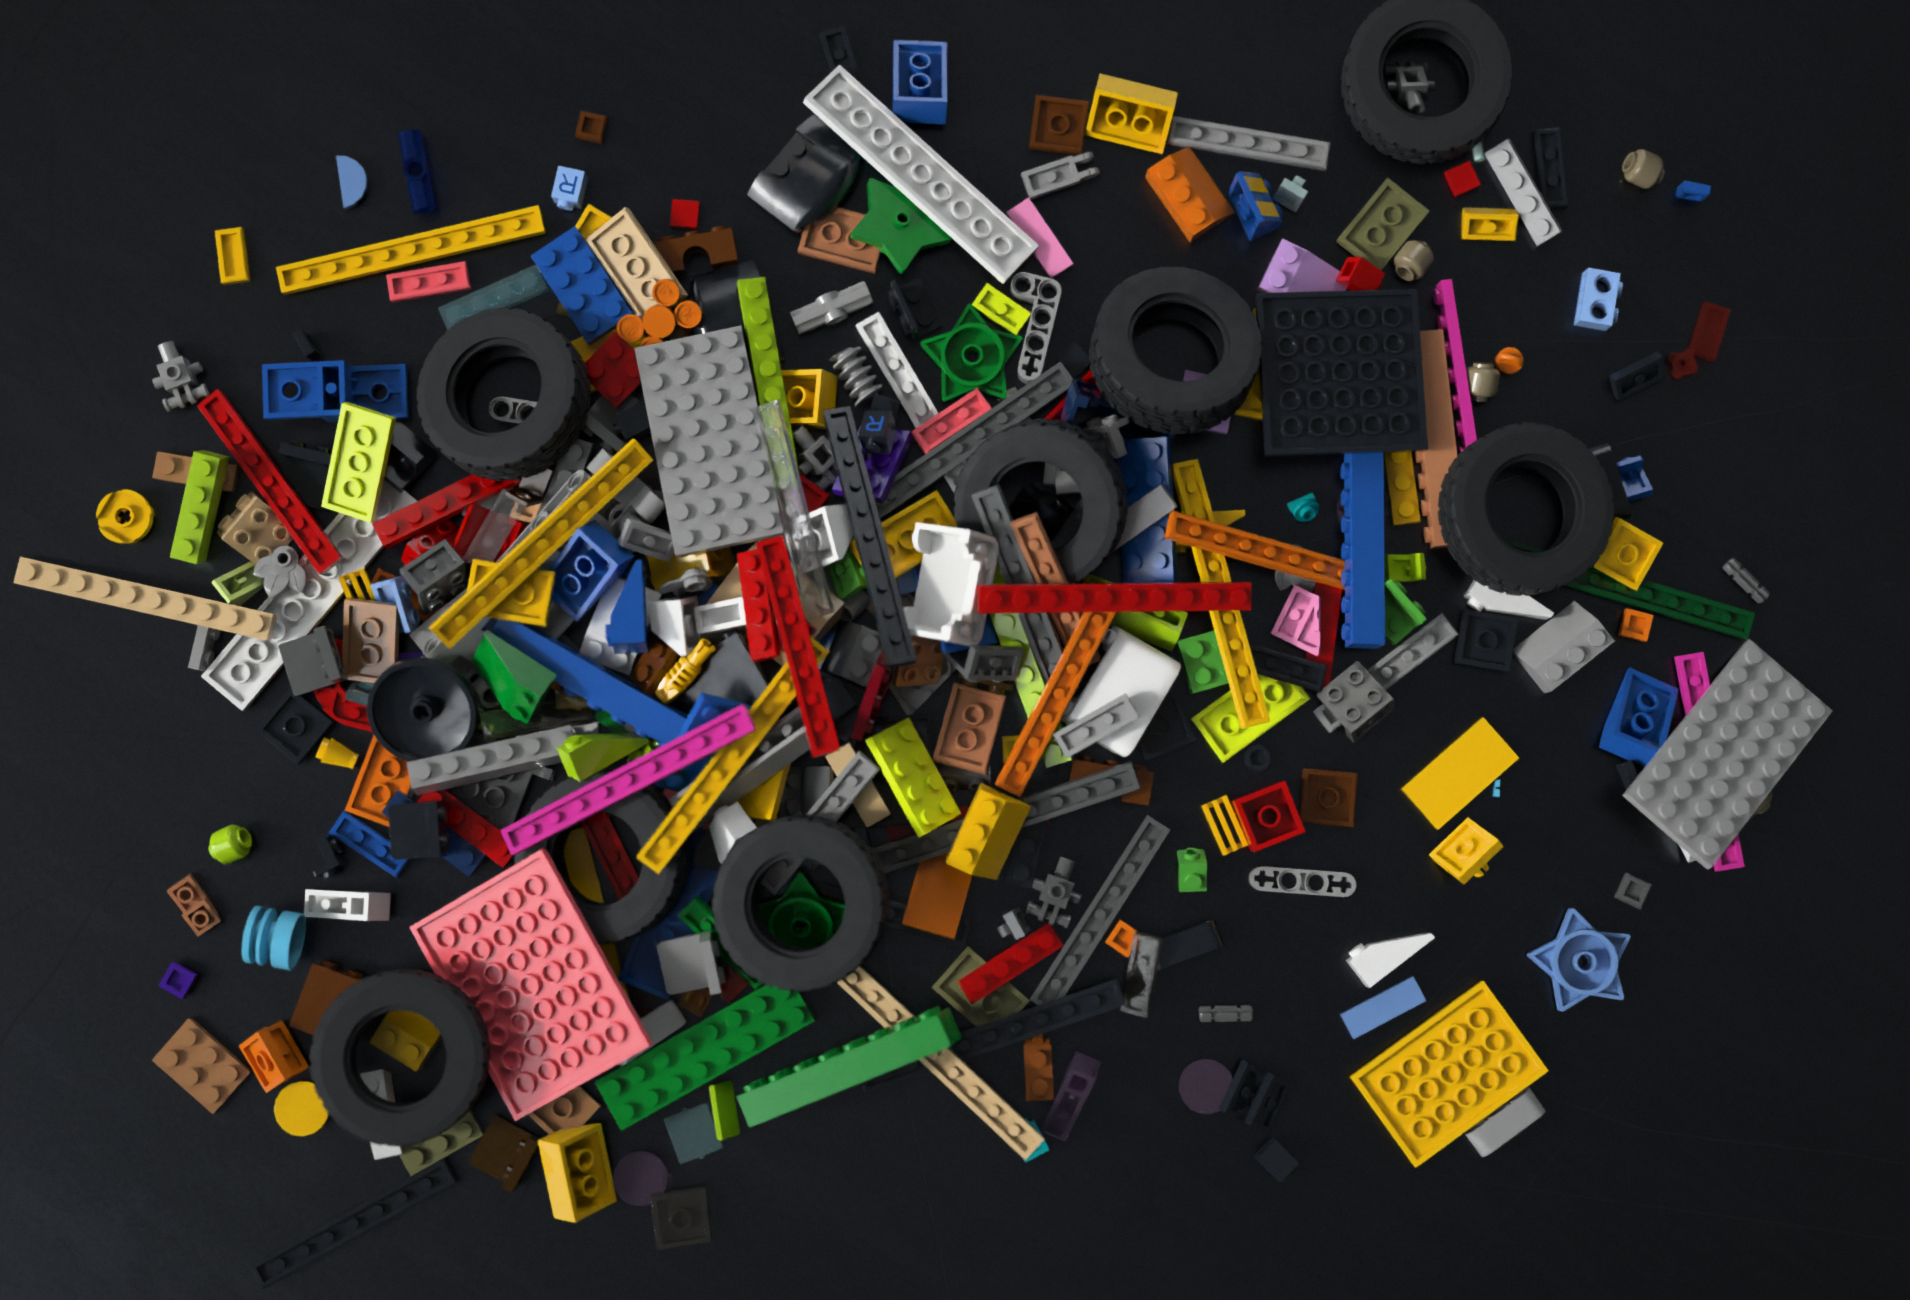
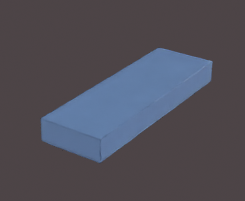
M1411 976L1344 1011L1340 1016L1351 1037L1355 1039L1425 1002L1426 999L1416 980Z

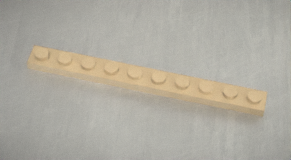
M24 557L19 559L13 582L19 585L270 642L277 615Z
M861 965L847 977L837 982L884 1028L889 1026L892 1031L894 1030V1025L914 1016ZM949 1048L918 1059L1025 1160L1045 1139Z

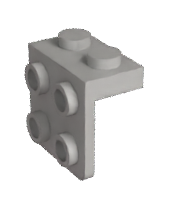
M711 931L663 940L658 943L657 950L668 994L672 995L709 987L710 995L721 993L722 983H726L723 966L718 967L716 957H720L718 941L712 940Z

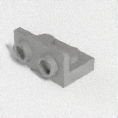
M1111 415L1101 419V416L1086 421V426L1082 427V429L1101 441V445L1104 448L1106 447L1114 458L1127 454L1119 427L1130 423L1128 417L1118 418L1117 415Z

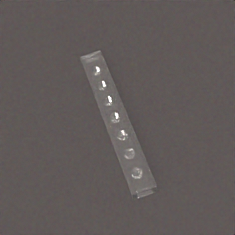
M774 400L752 408L770 478L774 484L781 522L806 619L812 620L835 611L780 401Z

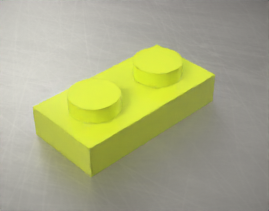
M988 283L972 303L978 312L1014 335H1018L1031 316L1029 311Z

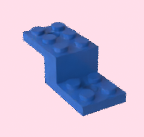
M344 360L262 364L263 418L265 420L322 418L328 423L338 422L341 405L344 402H350L396 417V419H409L408 369L406 364L350 366ZM289 384H296L298 386V393L293 398L285 396V388ZM378 386H385L387 388V395L383 399H375L373 395L374 389Z

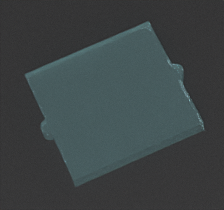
M707 1103L690 1109L683 1108L682 1112L664 1118L680 1164L698 1157L703 1159L706 1154L723 1148L721 1141L717 1139L715 1124Z

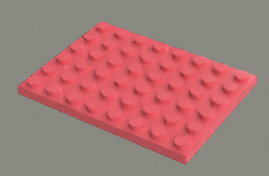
M546 848L539 850L410 927L435 975L441 976L443 979L449 980L459 987L473 1001L474 1006L478 1008L489 1035L491 1058L489 1059L490 1067L488 1072L515 1121L653 1044Z

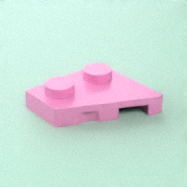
M1294 585L1271 634L1319 657L1321 653V597Z

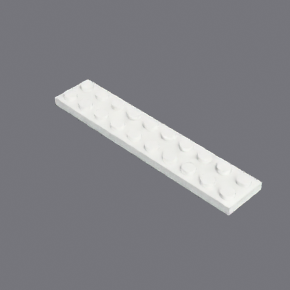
M841 65L836 67L805 97L803 103L1002 284L1038 248L1039 245Z
M384 480L374 522L417 502V500L405 490L402 493L398 492ZM339 513L324 532L344 559L327 573L320 575L304 554L298 563L305 569L307 576L303 592L299 593L287 586L278 596L274 598L268 596L257 609L258 611L277 615L271 642L236 634L201 677L241 711L245 712L284 666L279 645L311 634L345 594L338 580L339 576L363 567L366 569L384 548L372 525L374 522L369 523ZM349 579L347 580L349 587H351L352 582Z

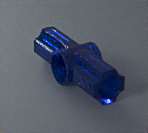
M404 130L398 134L412 212L414 214L431 213L437 210L431 182L432 173L428 167L422 131ZM423 167V172L420 176H411L414 168Z

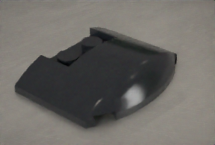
M816 114L809 117L796 128V134L765 171H760L747 194L750 199L795 233L801 232L799 227L811 224L812 222L815 225L832 213L848 195L860 172L858 167L861 155Z
M749 260L692 276L687 300L697 303L702 311L700 322L691 328L692 335L741 325L751 369L737 281L739 279L760 277L754 261ZM773 321L779 361L781 363L785 361L779 333Z

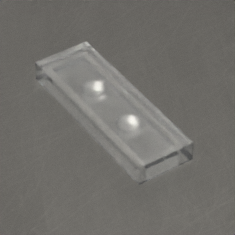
M502 489L462 558L463 561L472 565L473 559L494 562L525 508L524 505L506 496L505 492L507 490Z

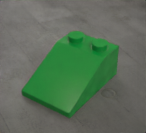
M488 630L484 632L472 659L473 664L502 708L514 719L521 720L526 724L529 723L543 704L557 676Z

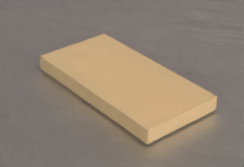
M624 207L585 239L635 315L640 317L642 321L647 309L658 304L652 296V289L657 281L671 279L679 286L680 296L675 304L668 306L671 309L688 296L629 208Z

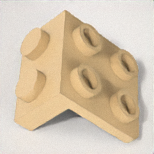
M253 491L248 495L244 494L238 500L236 510L231 516L227 515L221 520L218 525L219 530L217 531L223 541L255 565L262 557L272 555L276 548L287 546L293 539L271 507Z

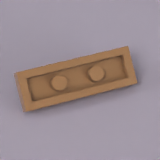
M157 451L152 478L186 484L192 457ZM228 464L222 491L235 493L240 466Z

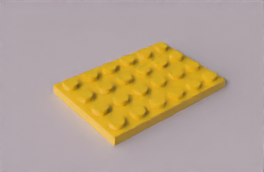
M1481 980L1349 1077L1416 1168L1548 1072V1069L1486 983Z

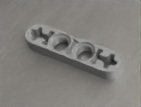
M1259 866L1252 869L1249 874L1250 885L1259 891L1348 897L1356 889L1354 877L1345 872ZM1260 871H1264L1265 876L1274 877L1273 871H1278L1276 876L1277 888H1272L1274 882H1264L1263 886H1259V882L1254 881L1255 875H1259ZM1285 873H1292L1296 877L1294 887L1287 889L1282 885L1281 878ZM1319 875L1322 877L1323 886L1320 890L1314 891L1309 887L1308 881L1311 876ZM1328 875H1332L1331 881L1340 882L1342 877H1345V881L1350 882V888H1345L1344 893H1342L1341 888L1330 886L1331 892H1327L1329 886Z

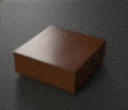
M581 111L575 135L576 139L603 144L608 117Z

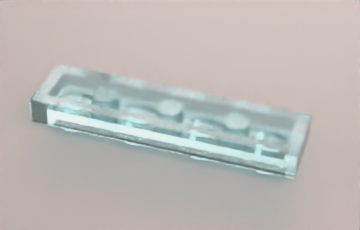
M533 265L439 307L438 310L447 330H449L456 323H460L461 320L473 314L475 315L478 312L489 309L511 308L549 290L537 265Z

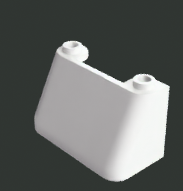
M916 522L912 543L918 552L923 553L914 605L913 607L906 606L903 608L910 635L967 646L978 645L983 635L987 613L977 612V584L993 583L999 551L996 538L972 530Z
M1113 626L1107 630L1101 641L1103 643V650L1106 653L1079 698L1073 697L1060 721L1070 725L1126 693L1140 718L1096 742L1108 751L1126 757L1133 751L1180 671L1181 664L1123 629Z

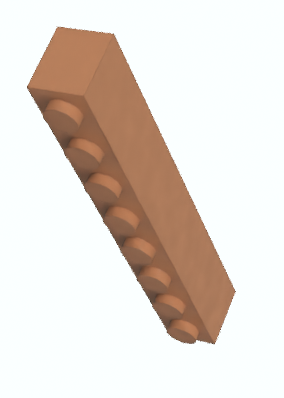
M1443 329L1420 331L1428 450L1425 452H1415L1416 462L1420 463L1421 473H1418L1419 489H1423L1424 500H1421L1422 516H1426L1427 527H1424V539L1426 543H1429L1430 549L1448 548L1440 531L1442 528L1439 525L1438 500L1444 476L1449 472L1448 468L1454 459L1457 458Z

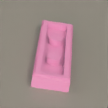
M1029 198L1006 212L1008 218L1039 245L1033 255L1049 278L1053 279L1073 266V262Z

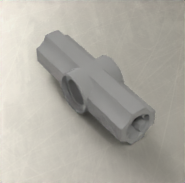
M863 281L839 292L836 290L825 293L815 300L816 302L794 310L790 314L799 335L824 324L832 325L848 317V314L873 304V300Z

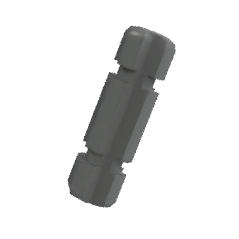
M1735 558L1728 560L1724 564L1723 570L1727 574L1733 575V579L1747 593H1751V597L1757 603L1764 602L1769 597L1770 592L1764 586L1760 587V582L1746 568H1741L1742 564Z
M1214 1005V1008H1211V1006L1199 1007V1020L1201 1022H1211V1019H1215V1022H1234L1237 1019L1251 1021L1253 1018L1251 1005H1240V1008H1237V1005Z

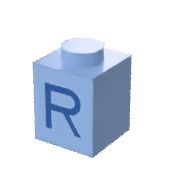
M558 166L551 195L553 201L557 203V207L565 210H573V207L581 209L588 181L585 171Z

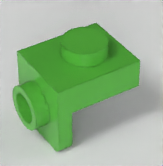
M1187 848L1185 850H1178L1179 892L1207 891V861L1204 849Z

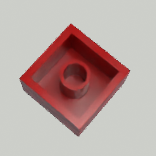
M1285 781L1275 783L1231 801L1251 852H1256L1305 832Z

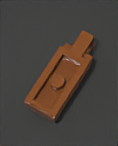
M1043 1034L1025 1039V1045L1023 1046L1026 1101L1054 1100L1050 1039L1043 1038Z

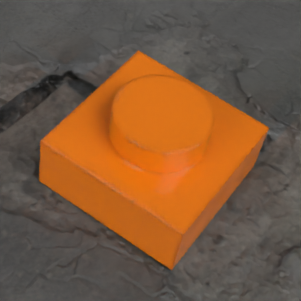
M1628 608L1625 609L1618 635L1647 642L1654 615Z
M1119 919L1105 940V943L1128 958L1143 935Z

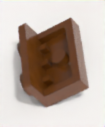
M655 634L648 645V653H643L628 678L643 692L653 696L679 654Z

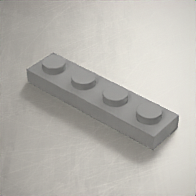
M1510 139L1503 141L1484 153L1536 245L1540 246L1563 232Z

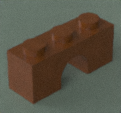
M717 226L711 228V232L700 234V231L687 232L684 234L685 237L675 239L674 236H664L658 238V242H653L676 277L687 275L685 263L688 256L694 252L706 253L710 257L713 270L739 264L732 228L727 229L726 226Z
M1079 755L1078 760L1073 759L1071 762L1068 782L1120 765L1122 762L1106 760L1104 765L1094 763V757ZM1133 764L1132 766L1140 789L1121 795L1120 801L1149 806L1154 773L1148 772L1149 767Z

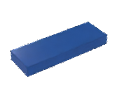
M345 810L329 832L330 835L396 878H399L411 860L393 859L391 856L390 839Z

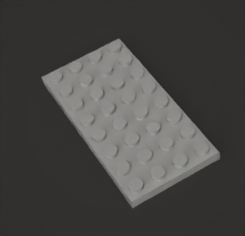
M741 325L634 348L676 558L784 535Z
M1748 639L1622 796L1700 864L1709 869L1719 859L1833 710L1753 641Z

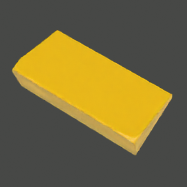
M1464 207L1462 209V239L1516 241L1519 214L1515 209Z

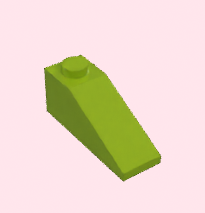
M635 732L581 734L565 739L564 744L557 747V751L567 775L581 782L649 743V740Z

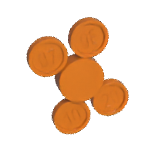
M661 279L655 283L652 289V296L658 304L647 309L643 316V321L634 314L624 315L617 324V332L623 340L634 342L642 337L645 329L650 336L644 338L639 347L664 342L661 338L672 333L676 322L684 328L695 327L701 320L702 311L697 303L686 300L679 303L675 312H673L668 306L677 302L680 296L679 286L671 279Z

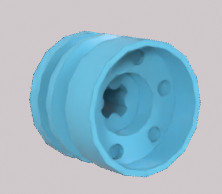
M254 906L249 914L243 933V961L250 964L256 961L258 965L263 966L270 958L273 968L293 970L299 961L306 934L305 915L285 910L278 918L275 908H269L266 911L263 906Z

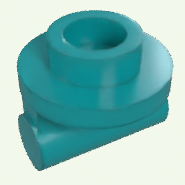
M1312 492L1287 503L1289 511L1300 522L1314 519L1320 508Z

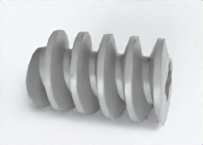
M861 347L847 348L829 359L830 362L837 361L833 366L835 371H842L838 378L841 381L847 380L844 388L846 390L853 389L849 397L851 399L859 398L854 404L855 407L862 406L873 400L874 394L878 395V391L883 387L882 384H872L877 375H867L872 366H862V363L867 359L866 356L857 357Z

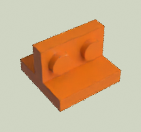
M282 1020L268 1028L261 1029L239 1045L266 1093L309 1068Z

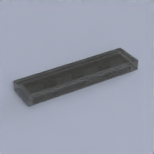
M583 697L544 702L528 724L514 719L504 709L480 712L479 714L485 740L546 731L568 725L572 727L591 724L594 717L590 706L587 705L588 700Z

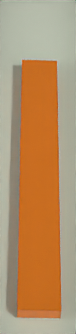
M1169 512L1164 539L1345 590V586L1341 584V574L1345 570V560L1180 512Z
M1084 612L1005 762L995 782L996 786L1021 797L1116 612Z

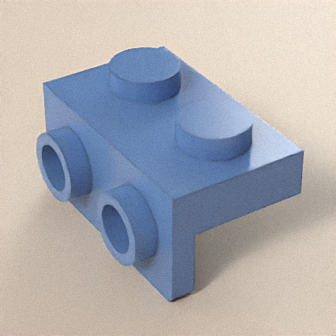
M403 576L370 584L375 601L397 604L400 614L399 633H410L419 627L420 616L412 603V589Z

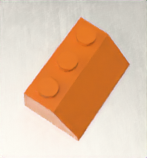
M1190 147L1168 155L1147 170L1145 178L1190 243L1235 213Z

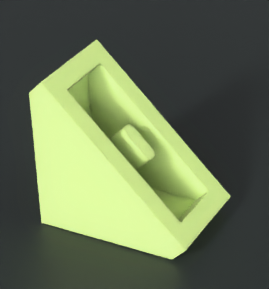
M250 561L214 579L212 584L228 604L241 606L264 587V578L253 575L256 565Z

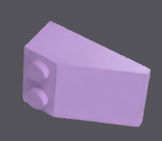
M1282 238L1256 294L1346 291L1347 288L1336 281L1340 273L1339 270L1308 250Z

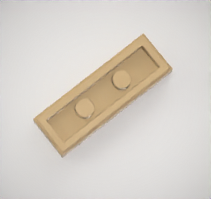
M850 742L841 746V751L825 756L837 777L856 755ZM872 780L853 802L866 827L891 814Z

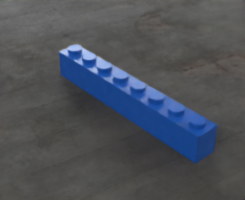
M1383 453L1344 454V463L1341 465V479H1344V490L1341 492V505L1344 506L1341 531L1345 533V543L1341 547V557L1345 559V570L1341 574V584L1345 586V597L1342 598L1341 610L1342 613H1345V624L1342 625L1341 636L1345 640V648L1378 649L1385 645Z
M498 620L492 631L494 635L555 673L557 676L553 684L556 682L562 685L565 693L575 698H578V696L588 700L587 705L600 712L602 709L612 714L610 717L612 720L622 725L630 724L635 727L634 732L646 739L652 737L659 741L658 746L660 747L677 738L689 716L670 704H664L658 697L646 694L637 685L530 624Z

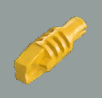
M702 638L690 654L683 655L665 675L655 691L657 697L664 704L671 703L682 694L691 682L695 680L697 675L701 673V665L715 651L714 645H711L710 648L708 647L711 644L710 641Z

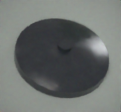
M414 657L392 664L376 679L368 695L367 717L371 730L380 744L396 757L411 762L463 750L475 732L478 721V705L471 686L457 670L439 660Z

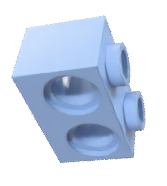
M1588 268L1582 273L1574 326L1606 331L1612 324L1616 323L1619 309L1615 308L1616 299L1620 298L1623 288V282H1619L1621 273ZM1597 281L1606 284V293L1598 290L1596 286ZM1593 307L1601 309L1603 312L1602 319H1598L1593 315Z

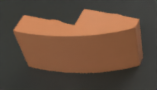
M191 873L167 889V893L183 912L182 917L198 937L221 921L214 906Z

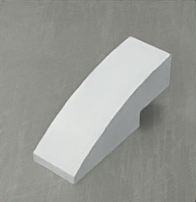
M743 597L694 607L698 634L747 628Z

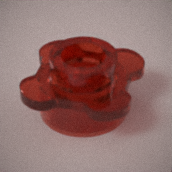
M1686 348L1684 352H1672L1669 354L1668 361L1672 364L1671 374L1673 377L1680 378L1682 375L1695 374L1698 371L1694 350ZM1681 361H1685L1684 366L1681 365Z

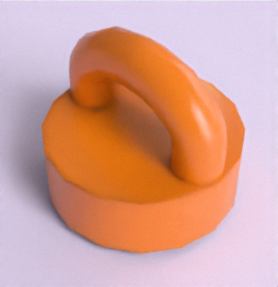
M1512 347L1504 348L1495 358L1497 370L1504 375L1515 374L1524 363L1520 351Z

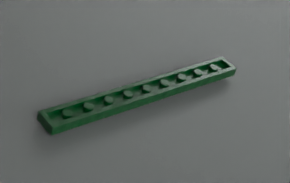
M1501 537L1506 543L1521 551L1530 553L1546 551ZM1593 567L1587 569V572L1577 580L1564 585L1744 640L1749 638L1755 613L1646 580L1642 581L1636 591Z

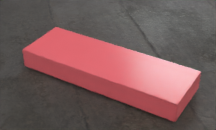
M466 261L386 275L390 301L392 303L472 289Z
M976 388L914 429L911 434L923 452L927 454L991 410L992 407L981 391Z

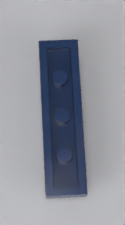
M397 790L382 813L389 818L388 809L391 805L417 802L401 790ZM446 826L450 848L447 851V856L443 858L467 876L472 877L486 855Z

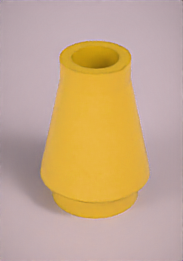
M325 737L316 754V758L320 759L321 763L348 767L350 769L354 768L359 754L354 753L335 739L331 738L329 740Z

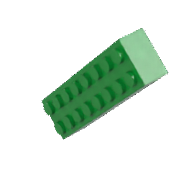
M764 985L595 1081V1084L622 1131L816 1020V1017L801 991H788L777 989L776 986Z
M940 1006L934 1007L919 1015V1020L917 1021L915 1016H912L894 1025V1030L892 1031L889 1026L869 1035V1040L867 1041L865 1036L858 1038L843 1046V1051H841L840 1046L818 1056V1061L815 1057L809 1058L794 1066V1071H792L791 1067H787L769 1076V1081L766 1077H763L744 1086L745 1092L738 1095L737 1099L749 1128L952 1046L962 1037L950 1008L941 1010Z

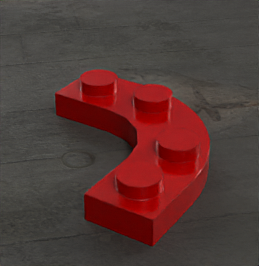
M335 638L342 660L343 640ZM342 682L313 691L323 710L331 718L344 725L372 732L367 717V703L351 697L343 688Z

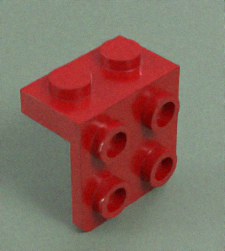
M472 503L468 507L452 548L460 557L471 562L473 559L497 562L528 525L506 518L478 504Z
M449 518L420 532L406 544L401 561L404 562V565H407L444 539L452 547L460 527ZM460 557L465 562V565L469 562V560Z

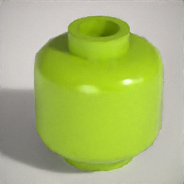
M231 824L211 835L209 853L219 862L231 864L249 854L252 845L251 836L245 828Z

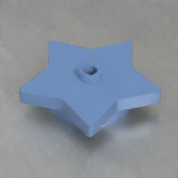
M1569 908L1556 939L1527 953V957L1552 978L1558 1011L1563 1012L1589 995L1623 1000L1624 994L1617 969L1618 962L1631 936L1629 934L1596 931L1575 909ZM1580 956L1585 959V963L1581 967L1578 966Z

